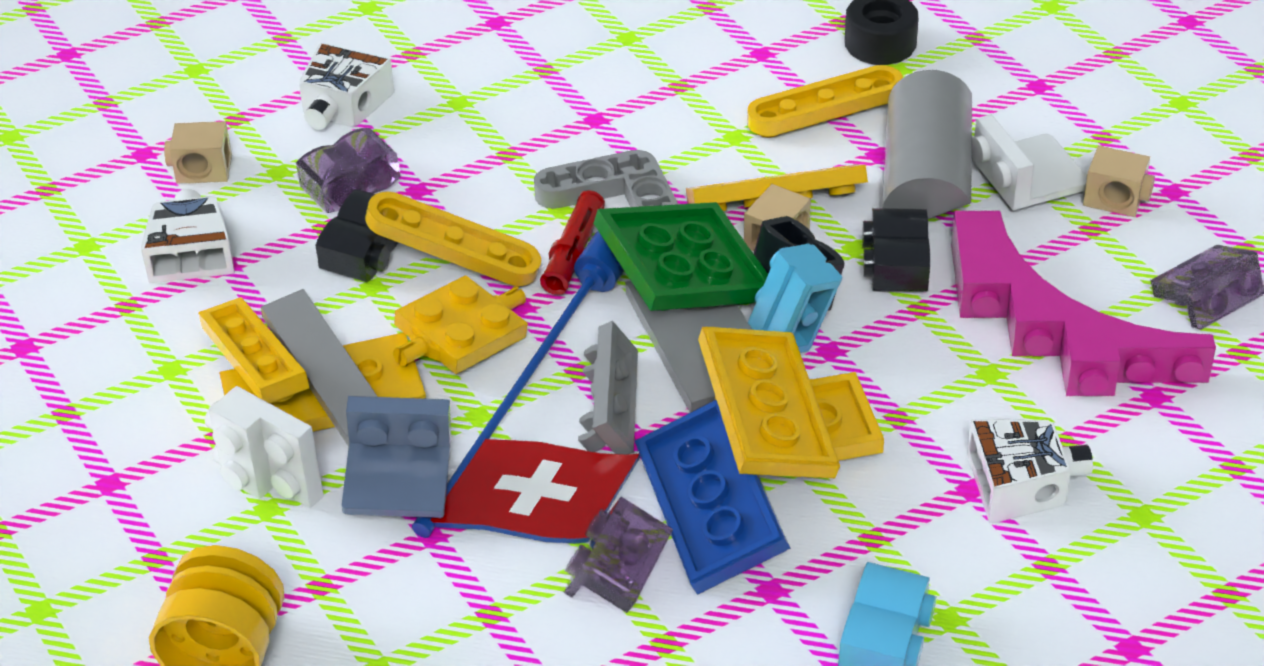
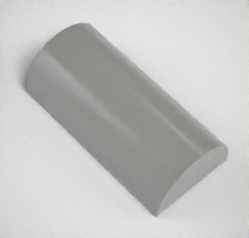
M922 70L911 73L896 83L888 99L882 208L927 209L928 219L970 204L972 92L960 78L945 71Z

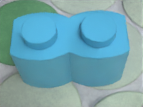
M867 562L842 634L838 666H918L924 637L918 636L917 633L920 625L930 627L937 596L928 594L930 577Z

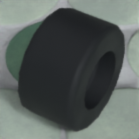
M853 0L846 9V49L858 60L874 65H889L907 59L912 55L917 46L919 22L917 8L909 0Z

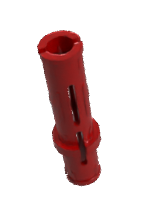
M587 190L580 194L561 238L552 244L548 253L550 261L540 278L542 288L548 293L560 295L564 294L566 289H568L569 282L575 272V262L585 249L595 227L593 223L597 210L604 209L605 200L599 193Z

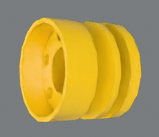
M212 545L197 547L181 557L175 569L172 581L166 592V599L158 612L148 637L151 653L160 666H261L270 642L269 634L277 622V614L284 601V585L275 570L259 557L238 548Z

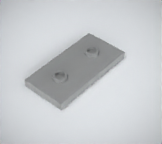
M631 281L625 282L626 295L689 412L691 413L714 401L715 393L698 338L702 327L706 326L752 330L739 306L731 304L650 311Z

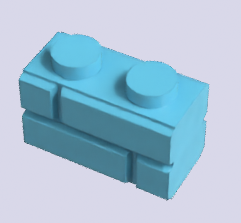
M804 244L781 248L770 260V272L764 286L755 295L754 300L756 304L748 324L753 330L792 332L800 353L807 352L816 338L843 277L831 263H826L827 258L815 245Z

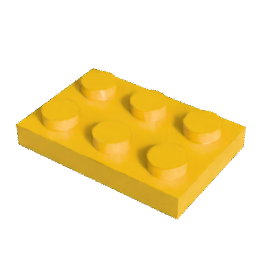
M856 372L810 379L838 461L883 453L884 437Z

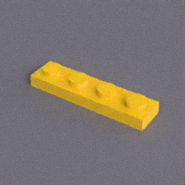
M854 164L686 188L688 204L717 202L721 209L726 211V202L743 200L744 208L751 207L771 184L811 199L813 198L812 190L829 188V195L856 192L855 184L866 183L868 178L866 165Z
M242 297L198 312L202 329L258 398L268 403H280L291 399L296 393L310 388L306 371Z

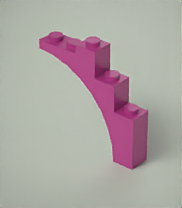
M954 211L951 248L960 318H1007L1012 356H1060L1066 396H1115L1117 383H1209L1216 350L1212 334L1166 331L1136 325L1100 313L1065 295L1044 280L1021 257L1006 232L1000 211Z

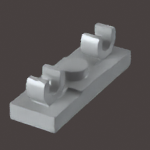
M612 320L598 327V344L590 346L584 351V356L591 363V365L583 368V373L592 382L591 394L594 399V409L579 419V423L588 433L578 436V441L590 452H596L607 444L615 454H630L634 452L638 350Z

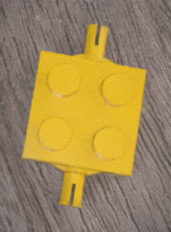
M465 275L395 310L394 325L409 336L411 341L393 350L394 359L398 364L400 363V366L404 367L422 356H428L441 362L455 374L466 370L526 337L528 323L512 311L513 308L526 302L524 291L519 289L518 286H514L499 296H493Z

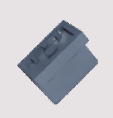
M348 396L346 416L349 448L341 504L342 512L350 515L443 517L445 513L451 446L450 400Z

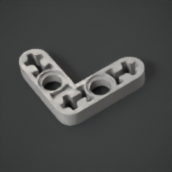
M630 150L548 167L540 170L534 177L535 200L545 208L554 209L576 205L580 194L587 190L599 193L604 199L625 195L630 207L678 204L656 158L651 153L643 150ZM590 177L605 178L604 180L594 182L586 180ZM644 194H655L659 195L660 197L655 199H644L640 196Z

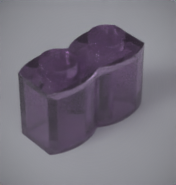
M370 128L353 130L342 136L334 145L317 147L304 154L296 162L300 187L326 213L339 211L348 195L356 189L378 193L390 187L400 178L397 153Z

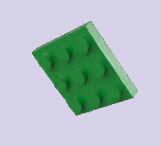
M717 202L604 208L597 210L593 224L650 311L755 303L756 293L764 286L768 273Z

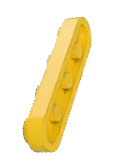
M876 65L761 97L749 104L747 125L752 132L762 137L770 138L880 105H887L891 90L903 78V75L894 67Z
M380 192L369 200L365 221L367 226L380 236L513 286L528 285L537 277L541 265V256L533 245L395 192Z

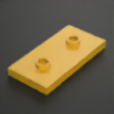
M702 327L698 341L739 474L835 479L840 463L793 333Z
M404 332L343 345L378 397L426 399L415 360L402 367L393 356V350L396 347L408 343ZM235 369L219 372L224 396L235 386L255 395ZM310 388L296 393L287 401L269 403L312 426L313 432L335 427Z

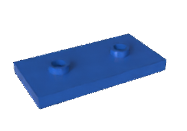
M717 400L635 440L690 584L697 595L791 549L759 475L739 474Z

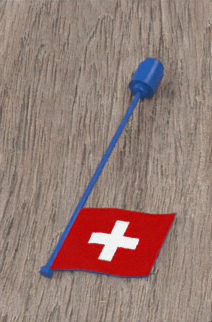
M599 231L594 234L574 265L575 273L582 286L447 482L444 516L441 518L417 517L413 523L412 529L418 536L428 538L434 528L438 527L487 530L552 543H588L639 461L640 454H606L538 441L489 439L589 290L599 292L610 291L624 273L623 268Z

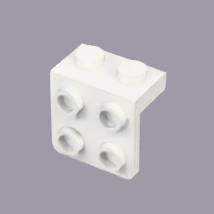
M992 114L976 118L975 136L972 138V160L1013 211L1085 191L1087 175L1052 135L1040 134L1014 141Z

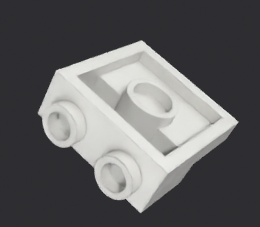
M235 386L209 407L205 415V425L213 430L212 436L216 444L213 449L212 458L216 463L220 464V474L230 487L235 490L242 489L259 500L274 488L282 497L294 499L308 508H312L324 497L312 426L238 386Z

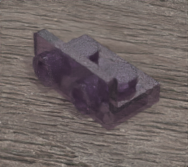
M1218 244L1150 280L1154 297L1175 301V304L1181 306L1187 305L1191 327L1199 330L1264 294L1257 252Z
M621 496L609 512L601 508L589 524L585 535L592 540L587 548L580 545L567 564L564 571L570 574L571 578L563 593L572 598L583 585L627 613L636 603L673 529Z

